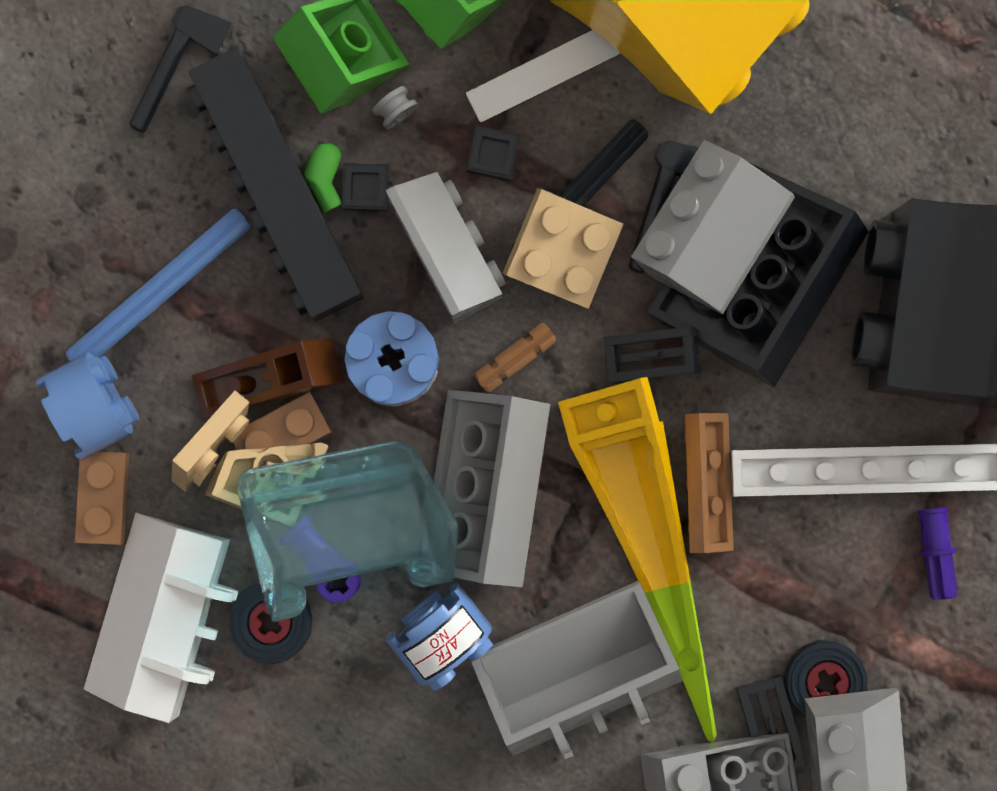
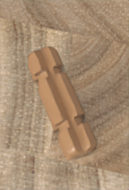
M545 323L538 324L528 332L529 336L524 339L522 336L493 359L495 361L493 364L489 365L487 363L476 371L475 379L487 393L492 392L503 383L502 379L504 377L509 379L537 357V352L540 350L544 352L555 344L556 337Z

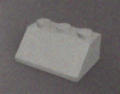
M703 140L631 258L651 278L723 314L795 196L742 157Z
M438 172L385 190L394 212L454 324L502 299V292L499 288L504 286L506 282L495 261L492 260L486 263L478 247L485 243L473 220L464 223L456 207L462 205L463 201L451 179L443 183Z
M897 688L804 698L813 791H907L900 698Z

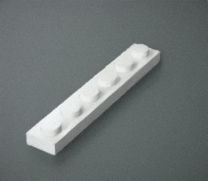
M997 444L730 451L732 497L997 490Z

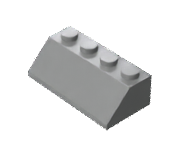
M448 389L420 565L421 571L483 584L523 587L551 404L514 396Z

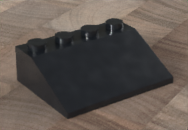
M752 164L793 193L795 198L724 313L721 314L665 284L647 313L671 329L688 326L696 327L697 336H694L696 344L737 369L774 388L869 231L855 210Z

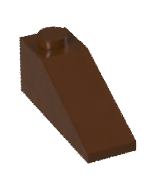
M332 338L299 341L192 375L202 419L211 418L234 391L249 401V408L343 383Z

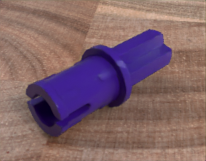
M948 507L917 510L924 550L919 552V556L925 557L929 596L934 600L951 599L957 595L952 553H957V548H952L947 515Z

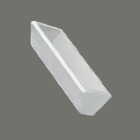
M135 513L84 690L123 710L170 723L180 714L189 682L208 684L209 681H213L215 671L194 662L201 638L216 640L218 630L205 626L213 599L224 602H232L237 599L239 591L218 584L230 539Z

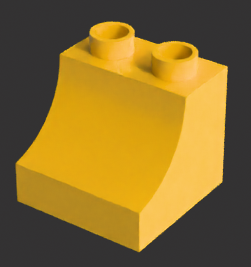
M550 0L551 3L579 19L610 43L659 92L709 114H712L719 105L726 104L741 94L749 83L751 66L777 36L788 33L802 22L808 13L810 5L809 0Z

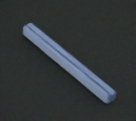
M238 209L230 210L71 346L65 353L68 360L71 361L86 352L100 358L246 233L251 227L250 222Z

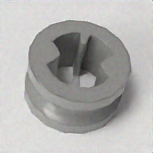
M405 86L398 87L387 94L372 109L375 116H382L384 118L383 126L386 130L401 123L418 107L415 99L409 100L406 97L408 90Z

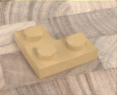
M234 391L172 460V482L184 492L194 483L201 487L216 470L217 465L215 461L219 457L216 453L218 446L226 438L233 442L249 423V420L245 417L248 413L249 401Z

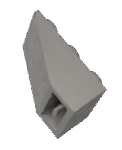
M786 732L752 738L746 737L712 743L684 745L640 754L646 791H798L789 733Z

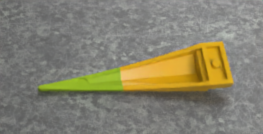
M648 378L635 379L560 401L558 404L570 447L594 490L643 588L679 666L683 683L705 736L712 743L716 740L717 732L663 421H659Z

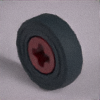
M267 580L251 585L237 597L231 608L229 628L233 642L244 655L257 662L275 664L290 659L303 649L311 635L313 616L308 601L298 589L285 582ZM276 610L281 614L278 623L282 629L279 633L272 629L266 634L261 629L264 622L259 616L262 611L271 614Z
M817 640L802 646L791 657L785 670L784 686L790 704L806 718L804 698L868 691V674L863 661L851 648L836 641ZM822 670L829 675L837 674L838 679L833 682L836 690L832 691L831 694L824 689L816 691L815 685L820 682L817 674Z

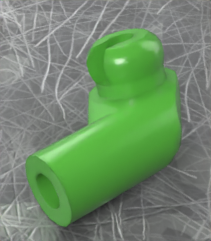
M330 143L320 144L314 148L304 171L306 184L322 213L342 203L332 184L341 160V153L337 146Z

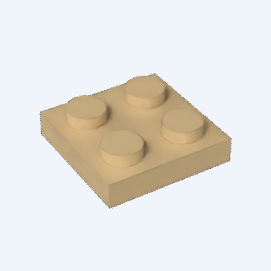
M537 188L502 274L589 309L623 223Z

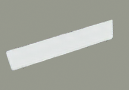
M591 30L466 92V96L479 121L483 122L621 53L599 34Z

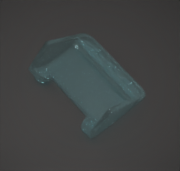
M389 441L253 468L241 474L238 479V496L264 601L273 622L293 618L301 614L306 606L305 586L404 565L410 581L419 587H428L454 581L458 534L457 522L416 450L406 443Z

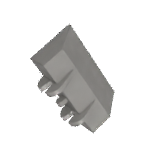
M639 580L492 645L482 657L471 662L505 745L513 756L555 738L565 760L571 758L574 755L564 733L593 720L599 734L608 731L602 716L629 704H632L640 724L643 726L649 723L650 720L641 699L682 681L679 666Z

